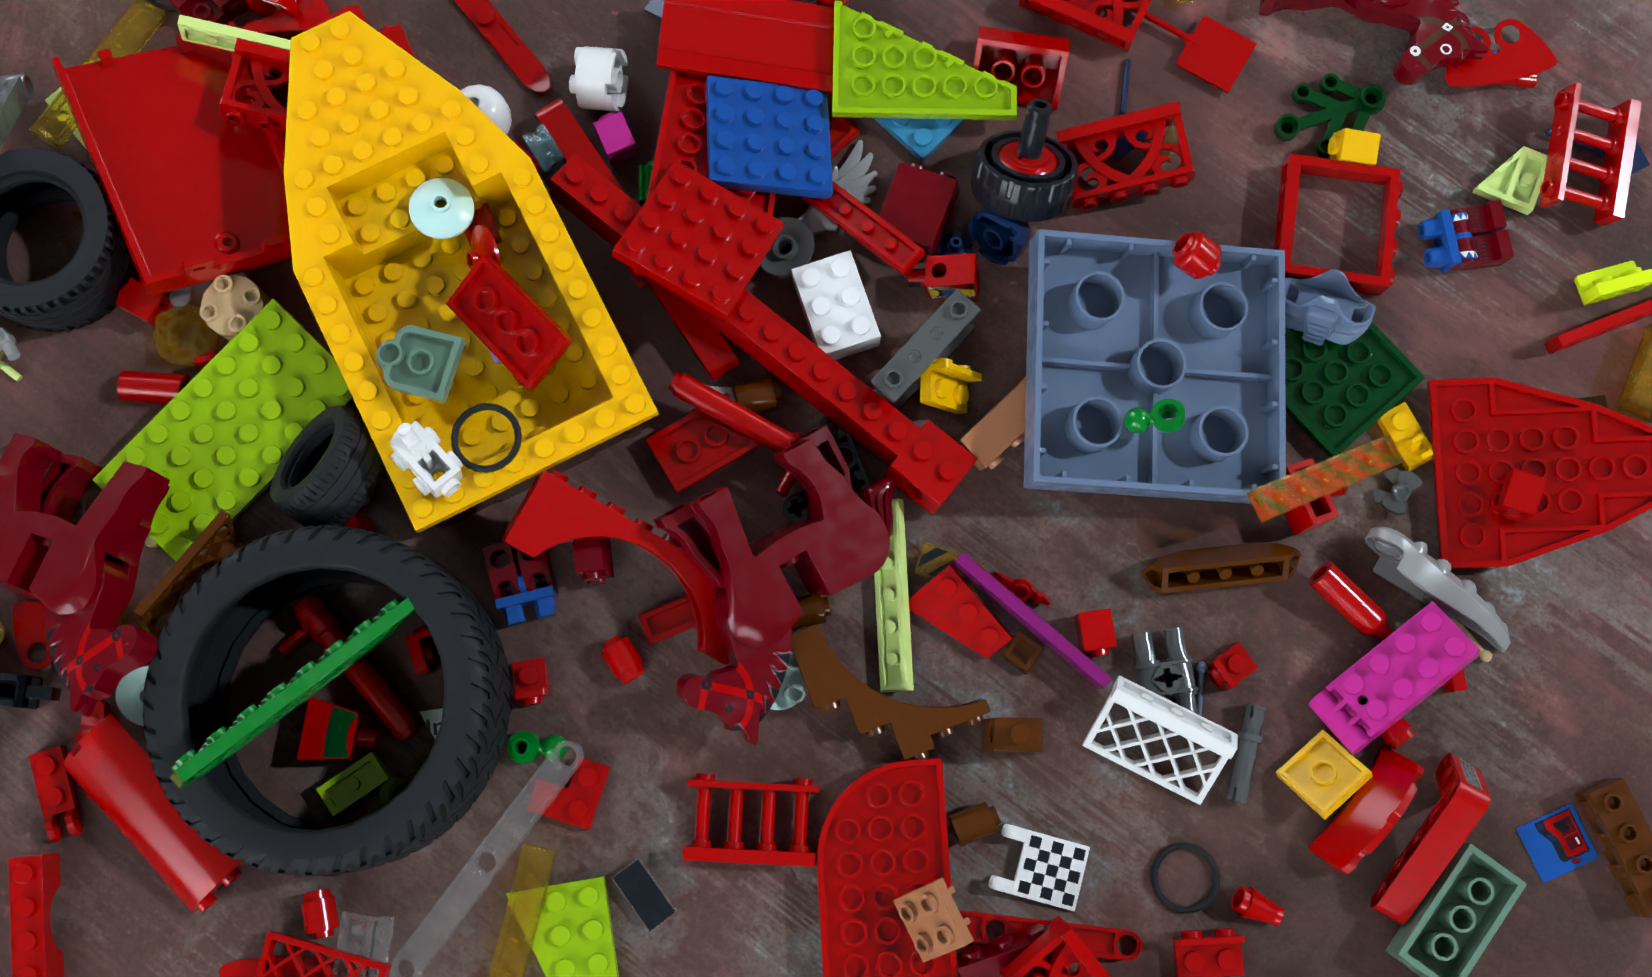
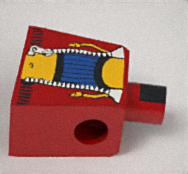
M976 254L926 257L925 268H913L908 273L909 287H925L930 299L947 300L958 289L971 301L979 302L980 269Z

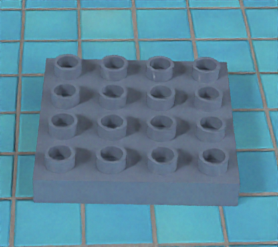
M1038 229L1029 241L1023 488L1272 505L1275 502L1255 493L1261 489L1268 488L1286 497V487L1278 483L1286 480L1285 250L1219 245L1221 248V266L1218 271L1212 276L1207 275L1202 279H1193L1177 268L1173 262L1174 255L1172 249L1176 241ZM1163 399L1178 400L1185 408V423L1182 428L1175 432H1161L1154 425H1149L1147 430L1142 433H1132L1124 424L1125 414L1130 409L1140 407L1147 412H1152L1153 406Z

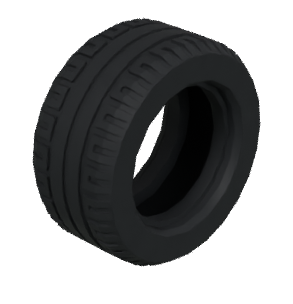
M333 406L322 411L300 432L286 451L273 477L270 495L276 509L305 527L342 526L360 510L377 487L386 469L361 414L349 406Z

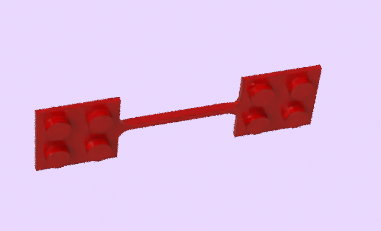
M1079 0L1078 7L1085 10L1091 3L1097 0ZM1105 7L1097 8L1096 15L1100 16ZM1137 9V10H1130V11H1132V12H1134V13L1137 14V12H1138L1139 9ZM1148 11L1144 16L1148 21L1184 41L1185 48L1176 61V66L1227 94L1257 43L1206 15L1203 16L1196 30L1191 34H1187Z

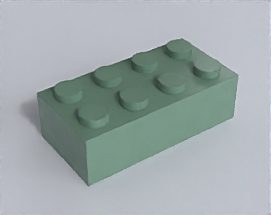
M1463 843L1409 920L1401 925L1385 951L1420 977H1468L1527 883L1471 843Z

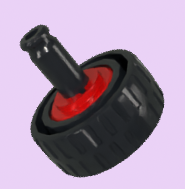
M1033 99L1028 102V111L1025 114L1022 131H1004L993 134L986 138L977 149L972 170L971 189L975 198L985 208L995 214L1017 221L1039 222L1061 215L1070 205L1078 176V163L1074 154L1066 146L1046 136L1050 122L1049 115L1053 109L1048 101Z

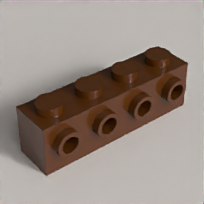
M1608 778L1575 793L1574 795L1579 802L1577 803L1578 811L1589 822L1594 832L1593 840L1595 844L1605 853L1610 863L1608 868L1612 877L1621 884L1626 894L1624 900L1628 908L1636 916L1652 918V832L1624 778Z

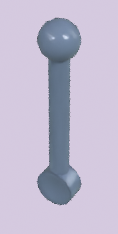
M1199 661L1195 666L1198 672L1197 687L1199 688L1196 696L1198 715L1202 716L1204 673L1207 672L1208 665L1203 661Z

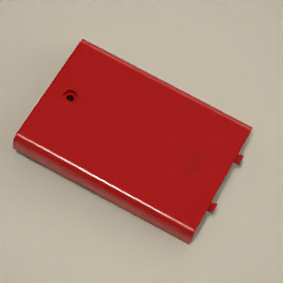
M234 21L228 22V26L236 27ZM175 35L177 46L113 58L110 49L97 51L100 61L63 68L58 56L52 57L53 69L99 180L107 194V199L111 204V209L143 286L149 295H157L214 280L219 275L229 276L292 259L284 182L286 139L283 132L278 130L269 132L256 125L248 123L235 124L223 118L219 103L224 92L234 52L184 41L181 35ZM243 66L239 81L253 80L251 67ZM256 88L242 89L236 94V101L254 105L255 101L253 99H244V96L250 91H257ZM224 240H229L232 244L230 246H225L222 242Z

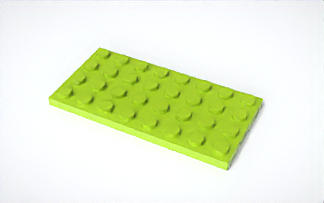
M272 299L92 480L103 490L124 461L148 467L169 479L168 486L170 488L155 512L148 535L171 558L177 561L221 510L230 514L232 522H234L272 484L274 474L286 451L300 432L317 415L333 406H349L354 399L333 355L277 300Z

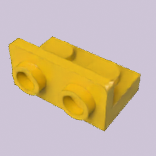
M937 358L921 375L920 403L956 415L967 413V402L969 399L968 383L982 381V374L971 370V367L968 365H956L952 359Z

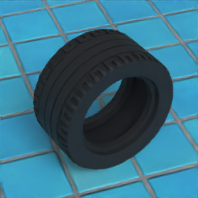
M29 147L0 154V315L29 329L43 330L45 332L72 331L73 329H80L85 325L93 324L97 320L99 321L117 307L115 302L118 299L119 290L128 283L130 278L136 280L138 271L98 175L81 161L70 155L67 156L63 152H56L54 149L44 150L39 147ZM54 202L77 203L82 214L83 233L80 245L73 258L64 268L50 277L34 282H14L7 265V247L11 234L18 223L31 211L43 205Z

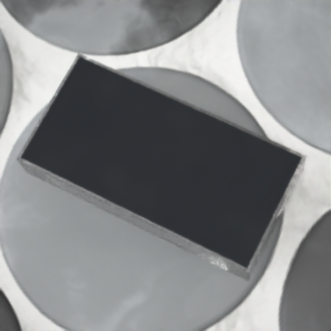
M640 858L612 877L649 932L677 912Z

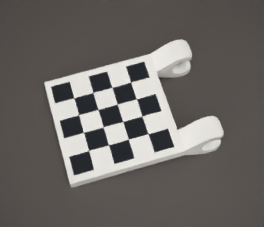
M1004 824L1001 835L1021 841L1023 845L1014 881L991 875L989 887L997 891L1075 912L1090 847L1014 825Z

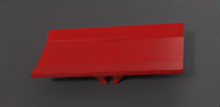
M664 0L656 67L716 77L773 83L833 94L834 7L793 0Z

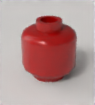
M1200 231L1183 234L1176 241L1172 249L1175 266L1193 279H1202L1207 275L1212 276L1221 266L1220 246Z

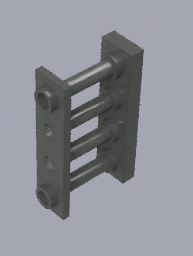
M956 289L871 380V383L876 387L874 392L900 411L920 389L923 372L937 358H949L974 332L975 326L970 322L979 314L981 309Z

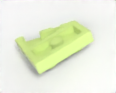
M1523 146L1475 187L1472 193L1491 201L1501 200L1502 205L1529 215L1533 211L1540 193L1548 155Z

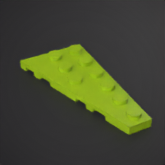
M605 876L505 893L546 977H619Z

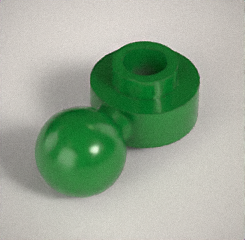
M1163 399L1153 406L1152 412H1147L1140 407L1130 409L1125 414L1124 424L1132 433H1142L1147 430L1149 425H1154L1161 432H1175L1182 428L1185 423V408L1178 400Z
M532 731L516 732L510 737L507 744L510 758L521 764L532 763L541 754L550 760H559L565 756L568 749L567 742L561 735L552 734L547 736L544 741H541L540 737ZM522 741L527 744V750L524 753L519 751V744Z

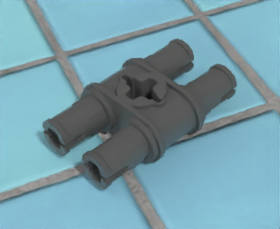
M1183 627L1164 630L1168 652L1166 662H1159L1155 658L1151 631L1132 634L1137 662L1134 663L1133 670H1136L1138 685L1166 698L1165 695L1172 694V697L1176 698L1178 705L1198 714L1195 694H1198L1199 688L1195 685L1191 663L1194 660L1191 658V655L1187 654ZM1164 670L1166 675L1177 676V679L1168 682V687H1166L1165 682L1154 681L1155 678L1164 674ZM1147 720L1148 731L1159 729L1156 723Z

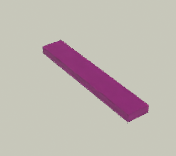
M962 553L953 561L952 565L1097 689L1106 688L1112 681L1111 676L970 556Z

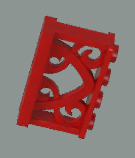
M1019 0V5L1129 52L1152 0H1138L1136 2L1097 0L1091 3L1085 10L1078 7L1079 0H1069L1067 2L1063 0ZM1112 7V10L1104 9L1107 13L1106 17L1103 18L1096 15L1097 8ZM1124 9H1139L1130 29L1122 26Z
M237 38L233 60L219 103L222 117L235 124L248 123L269 132L276 130L286 132L287 109L275 99L269 88H278L289 82L290 51ZM243 66L251 67L253 80L239 81ZM270 72L281 74V77L278 79L265 80V78L273 79V76L270 75ZM245 88H256L257 91H250L244 96V99H253L255 104L251 105L236 101V94Z
M1179 101L1056 131L1058 142L1069 150L1077 149L1085 161L1078 166L1077 181L1082 172L1091 168L1093 171L1088 175L1087 183L1090 180L1098 182L1097 188L1085 191L1078 186L1076 181L1071 199L1073 209L1079 208L1081 211L1090 210L1097 207L1098 203L1106 201L1119 203L1127 200L1128 196L1139 193L1141 196H1148L1157 193L1160 188L1171 186L1173 189L1182 188L1194 180L1195 170ZM1174 125L1178 145L1163 143L1166 126ZM1147 132L1148 136L1144 141L1152 140V143L1140 142L1136 139V135ZM1125 137L1134 148L1148 151L1144 160L1130 175L1114 170L1103 163L1114 152L1118 138ZM1106 142L1108 148L1096 157L1095 154L1101 152V149L1096 148V144ZM1161 150L1172 151L1179 156L1181 162L1177 169L1170 171L1162 170L1161 165L1164 162L1172 163V161L1166 155H1159ZM1152 170L1153 175L1146 176ZM1108 181L1115 183L1107 186Z
M1059 915L1049 923L1051 927L1010 964L999 969L1004 977H1024L1034 967L1045 968L1046 972L1045 975L1033 973L1030 975L1031 977H1111L1073 929ZM1057 947L1050 962L1045 960L1044 958ZM1072 963L1078 964V968L1073 974L1062 971L1063 967L1069 971Z

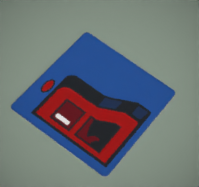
M1572 804L1517 828V832L1543 883L1598 859V855Z

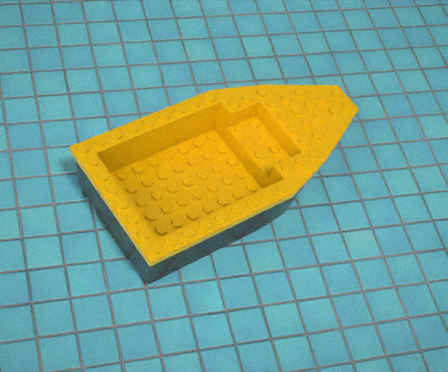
M352 12L343 13L292 37L290 45L284 182L293 272L415 531L420 533L432 526L445 528L453 523L463 522L468 519V516L529 489L537 475L542 471L549 473L552 468L562 473L628 437L633 438L641 434L640 431L650 427L651 418L659 415L531 158L463 92ZM435 178L452 179L462 184L469 191L474 202V211L482 208V204L488 203L502 243L496 244L500 255L501 267L573 340L534 391L527 390L524 385L519 386L513 374L503 364H495L488 348L446 305V302L471 271L466 260V252L471 250L465 232L450 239H434L424 235L414 226L409 214V201L413 192L422 183ZM440 200L435 203V206L443 208L447 203L444 200ZM409 325L463 338L466 343L446 404L401 393L387 385L383 377L384 370L376 361V352L379 345L387 340L394 339L401 328ZM490 403L505 407L513 413L519 422L522 434L521 446L515 458L504 468L487 473L476 472L463 465L460 468L463 478L459 481L461 486L449 497H445L442 494L436 499L431 492L426 496L422 494L412 481L416 478L414 473L409 468L403 472L390 457L394 451L389 442L393 439L392 437L398 430V427L403 423L411 425L417 421L423 429L429 426L441 440L438 445L447 453L450 450L453 452L451 446L452 428L459 416L467 409L478 404ZM491 410L479 411L468 417L462 424L458 434V446L461 453L470 462L483 466L493 465L506 458L514 445V429L511 422L503 414ZM435 473L433 475V479H439L442 475H444V473Z

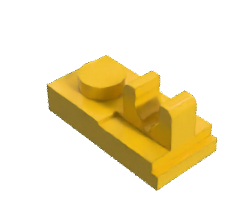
M1406 402L1389 410L1376 421L1406 471H1411L1432 459V446Z

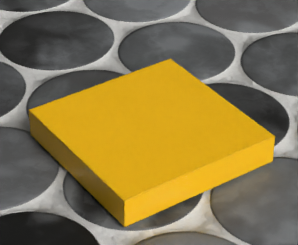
M1323 729L1276 771L1277 777L1324 820L1373 777L1372 772Z

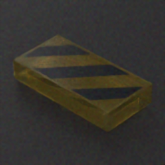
M925 542L914 573L932 579L950 563L952 564L960 554ZM973 559L981 567H984L985 563ZM957 570L975 591L977 586Z

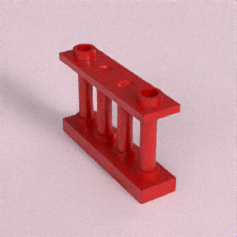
M1576 82L1559 91L1554 100L1555 112L1544 180L1540 186L1541 199L1539 207L1545 209L1564 201V199L1593 207L1595 209L1594 223L1606 226L1625 217L1642 102L1629 99L1613 108H1607L1581 100L1582 83ZM1577 113L1608 121L1607 137L1575 128ZM1573 141L1602 149L1604 152L1603 166L1571 157ZM1568 170L1598 178L1600 182L1598 195L1566 186Z
M696 773L695 780L687 779V786L698 787L695 840H691V846H683L682 860L815 867L816 852H809V845H806L809 792L819 793V786H812L813 779L793 778V785L715 781V774ZM711 787L731 788L728 841H724V847H711V841L708 840ZM744 789L763 790L760 843H757V849H744V842H741ZM776 791L796 792L793 845H790V851L776 850L777 844H773Z

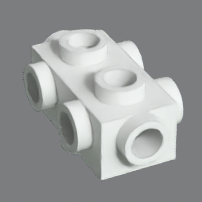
M417 421L411 425L409 423L401 424L394 433L393 439L389 442L394 451L390 457L403 472L409 468L414 473L416 478L412 481L425 496L431 492L437 499L442 494L445 497L454 494L460 488L461 483L459 481L463 478L460 469L463 464L451 450L447 453L443 451L438 445L441 442L440 438L429 426L423 429ZM435 473H444V475H442L439 479H433V475Z

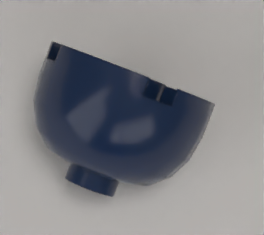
M985 207L972 216L968 223V233L971 241L973 242L976 239L982 247L978 250L979 253L992 263L998 265H1007L1009 262L1013 263L1026 250L1031 236L1028 222L1002 217Z

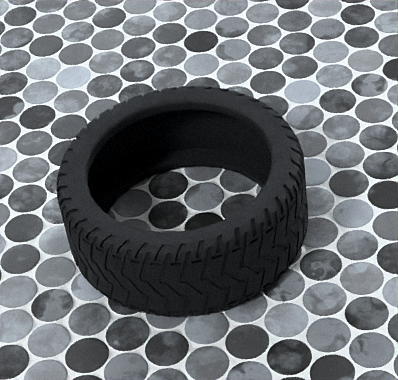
M338 525L306 526L283 530L265 536L262 539H257L239 548L237 551H233L209 568L188 589L172 610L158 636V649L153 659L149 662L144 685L143 724L145 738H147L145 742L151 763L154 764L152 768L158 782L165 789L163 791L173 808L179 811L178 815L192 830H196L200 838L211 846L219 848V852L235 860H241L245 865L261 870L267 869L270 873L295 874L298 877L318 876V874L329 876L380 867L387 862L392 863L408 857L410 853H415L432 844L434 839H438L454 826V823L458 822L472 808V803L477 801L486 788L487 781L492 777L499 762L498 757L501 756L507 738L506 732L511 714V683L509 682L507 658L505 657L500 636L496 632L489 614L484 610L476 596L454 574L415 549L379 533ZM349 582L382 585L390 588L404 599L409 598L415 608V612L427 625L441 658L445 685L442 721L425 763L409 785L381 809L350 824L336 827L320 826L291 816L262 796L244 773L236 753L182 789H179L170 778L173 774L171 768L179 758L192 749L198 753L210 735L223 726L226 729L229 728L228 703L231 681L243 650L261 625L289 601L317 588Z

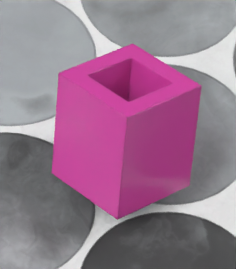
M622 112L605 114L597 122L593 123L611 166L639 155L635 140Z

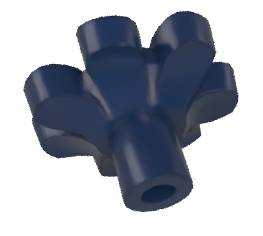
M954 230L951 237L943 234L940 241L941 245H939L935 256L974 254L970 249L973 247V243L970 238L962 239L961 231Z

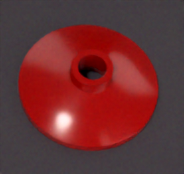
M485 225L475 226L471 236V250L466 252L469 268L472 269L483 254L490 255L501 266L499 251L492 233Z

